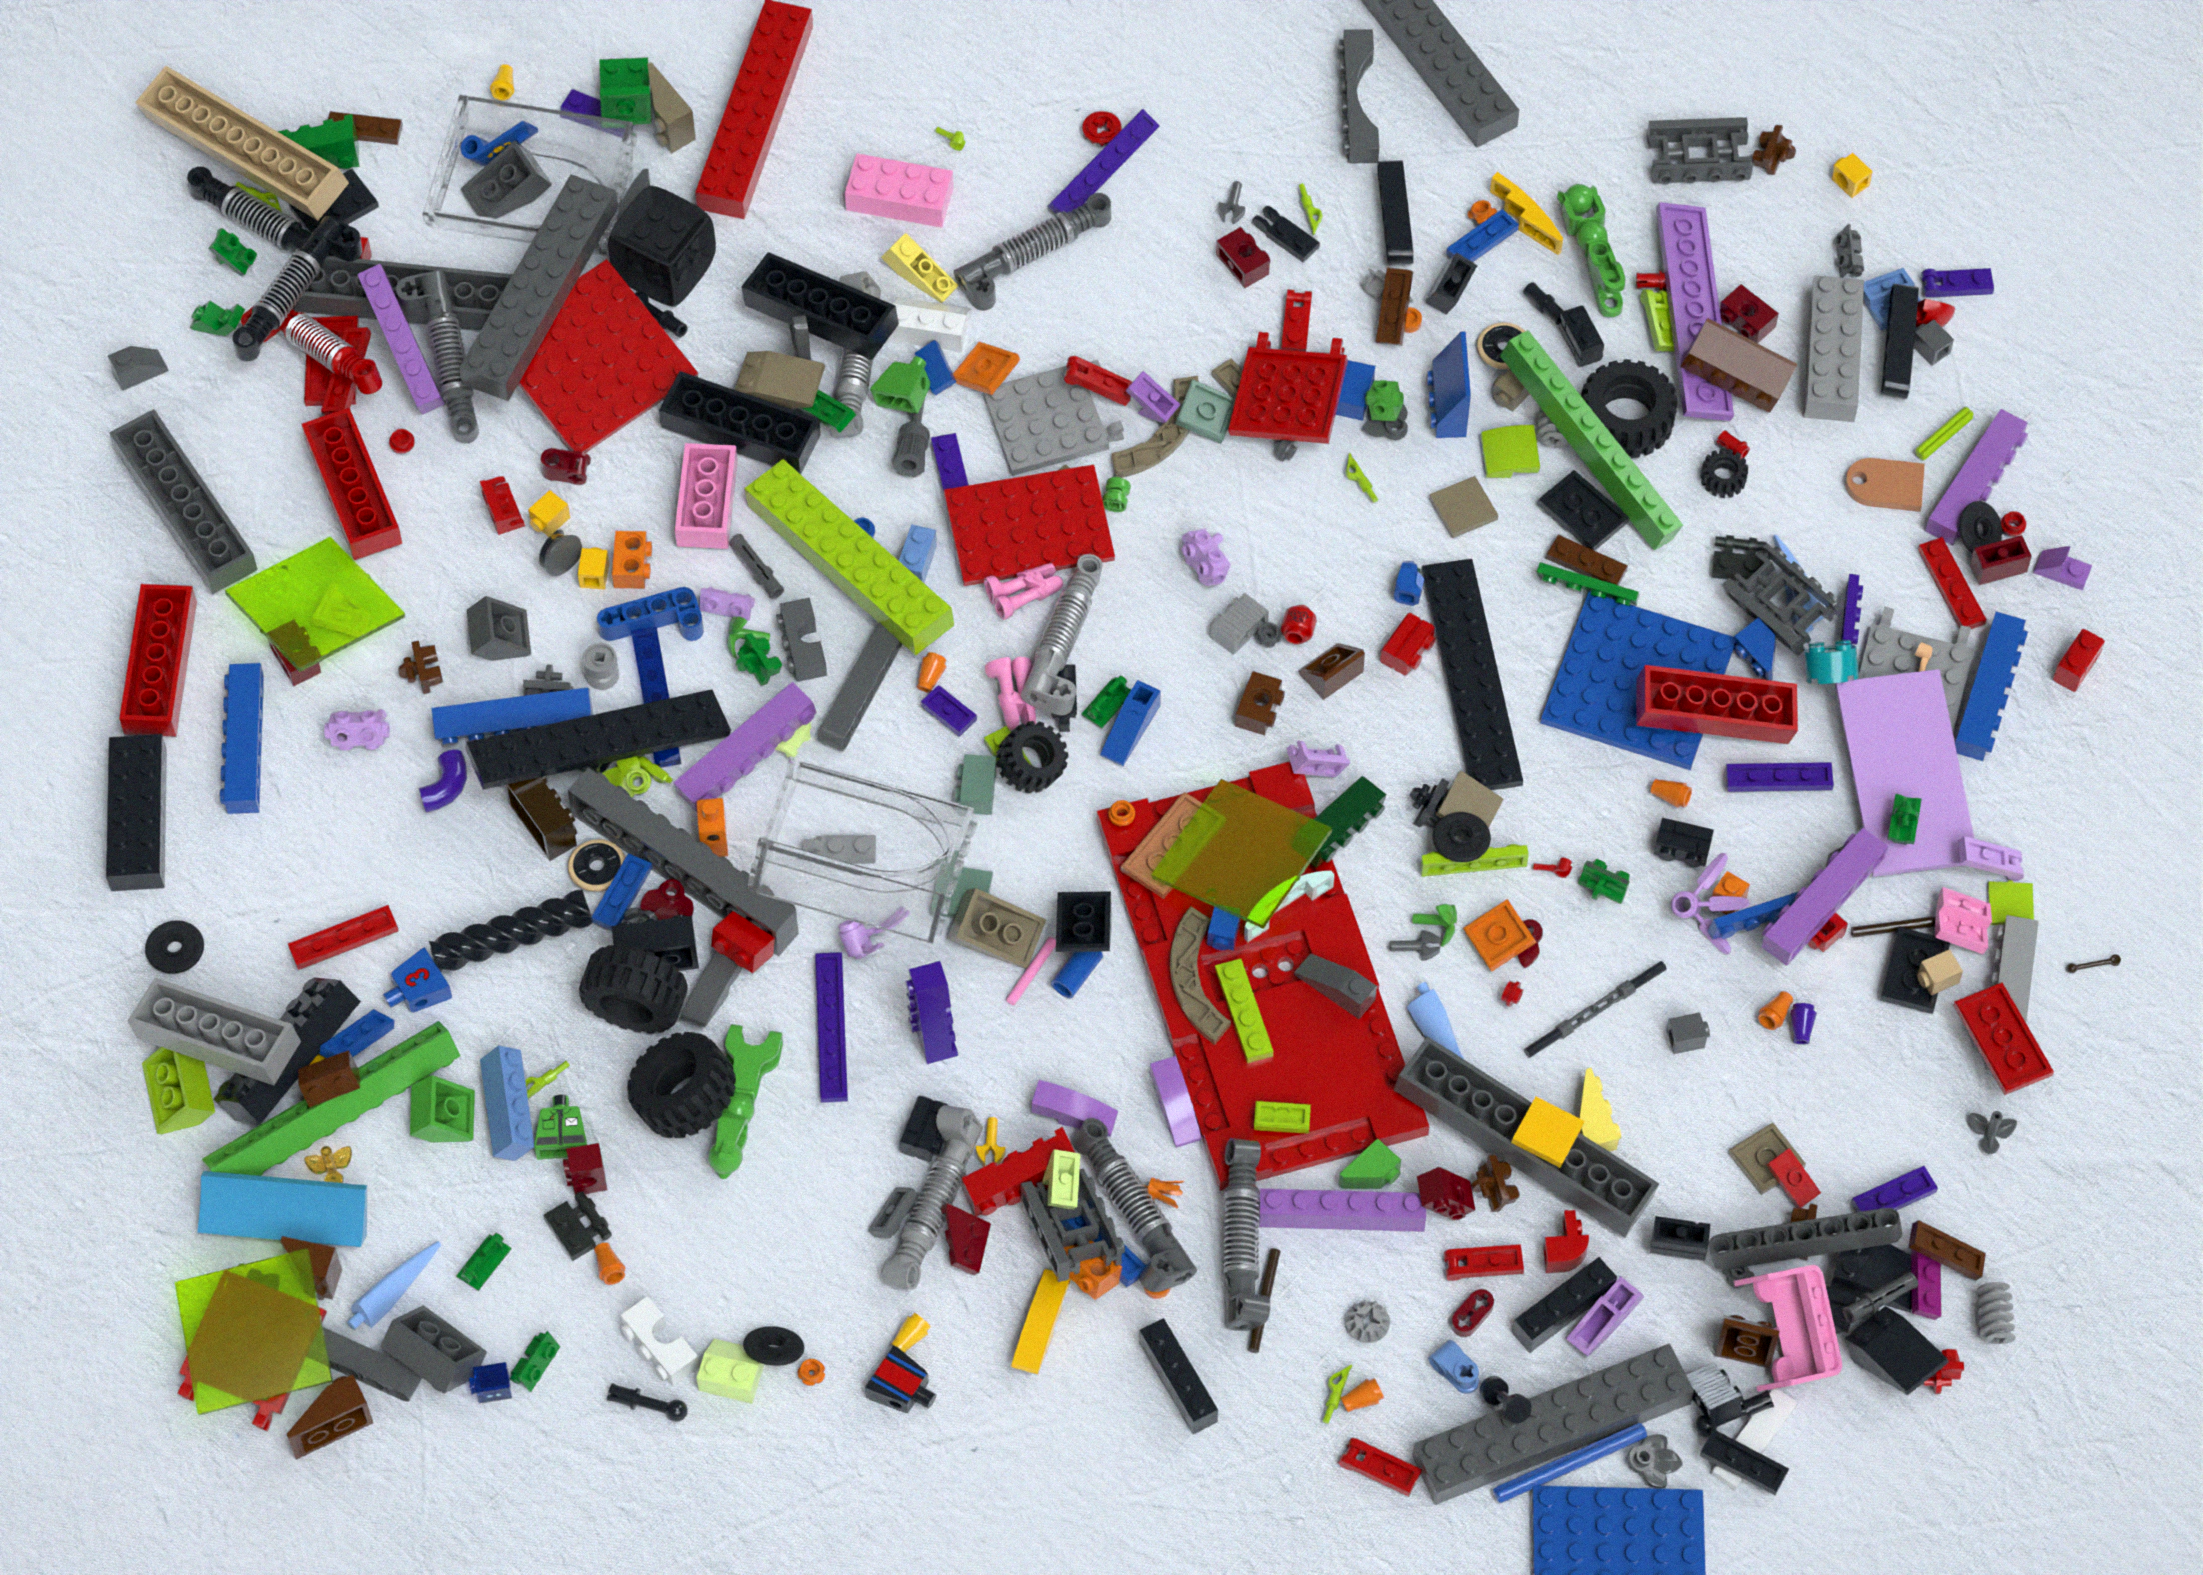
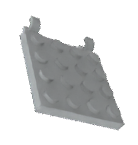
M1098 360L1091 361V363L1100 366ZM1066 366L1002 383L993 395L983 392L1012 476L1109 449V442L1124 440L1122 433L1124 428L1121 420L1110 424L1104 429L1089 389L1078 384L1070 385L1064 381L1065 372L1068 370Z
M1884 606L1880 625H1871L1858 679L1918 672L1922 659L1915 656L1917 648L1921 642L1930 645L1933 650L1925 671L1940 669L1953 732L1974 650L1973 648L1966 647L1971 628L1960 626L1956 644L1892 629L1890 625L1894 609Z

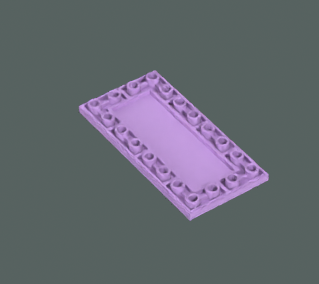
M1940 669L1835 683L1862 826L1888 846L1885 859L1872 872V877L1966 866L1960 864L1958 840L1964 836L1974 838ZM1895 794L1909 798H1922L1914 845H1903L1887 840Z

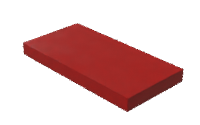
M358 316L311 317L341 339L345 328L359 327ZM306 354L305 406H322L332 372L308 354ZM357 386L351 405H356Z
M2003 982L1954 1001L1953 1006L2004 1095L2053 1076L2054 1070Z

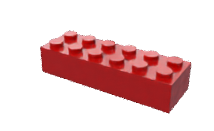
M350 407L302 423L301 426L306 444L353 559L357 560L403 544L399 526Z
M141 584L119 717L124 735L162 734V736H177L197 606L193 586Z
M1645 665L1636 678V726L1789 744L1798 732L1797 684Z

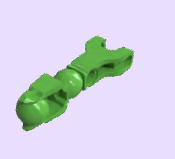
M1575 184L1570 186L1565 193L1558 191L1557 200L1563 210L1562 215L1567 232L1570 235L1577 236L1578 245L1581 249L1585 250L1584 256L1587 258V266L1593 282L1594 295L1599 311L1605 317L1618 316L1622 313L1623 309L1621 291L1625 289V274L1621 264L1616 261L1612 248L1608 243V233L1604 227L1606 209L1598 195L1597 188L1594 185L1588 187L1584 184ZM1591 208L1594 212V217L1583 219L1582 216H1576L1589 212ZM1613 298L1616 306L1610 308L1605 304V301Z
M730 1025L725 1040L726 1057L732 1064L736 1075L734 1095L730 1096V1105L727 1109L724 1108L722 1111L723 1115L718 1119L716 1143L712 1145L708 1153L710 1166L718 1172L719 1177L722 1179H727L742 1163V1151L748 1137V1123L755 1113L754 1104L762 1076L774 1070L780 1062L783 1047L782 1032L770 1031L765 1042L752 1046L744 1041L743 1026Z

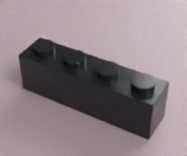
M1600 1257L1596 1258L1517 1317L1513 1323L1512 1334L1531 1353L1590 1309L1601 1296L1604 1297L1616 1282L1617 1276Z
M1162 1318L1139 1330L1140 1346L1192 1434L1194 1435L1217 1423L1218 1408L1165 1319Z

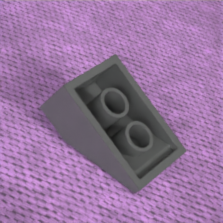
M514 140L460 189L481 221L486 224L534 201L552 183L531 152Z

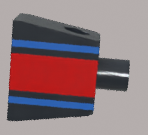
M895 1345L865 1387L867 1399L903 1413H909L916 1402L929 1409L934 1403L937 1394L926 1388L929 1383L927 1371Z

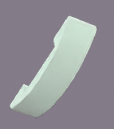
M1320 871L1306 874L1284 883L1269 893L1256 906L1247 920L1244 939L1247 943L1269 929L1271 915L1306 893L1313 901L1333 888L1334 873L1332 871Z

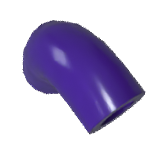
M453 749L443 752L438 757V764L441 770L440 778L433 784L419 788L426 813L438 810L452 803L462 793L467 781V766L462 751Z

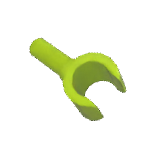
M937 127L935 130L936 133L951 140L949 143L951 148L957 151L963 149L966 142L961 131L952 133L940 127Z

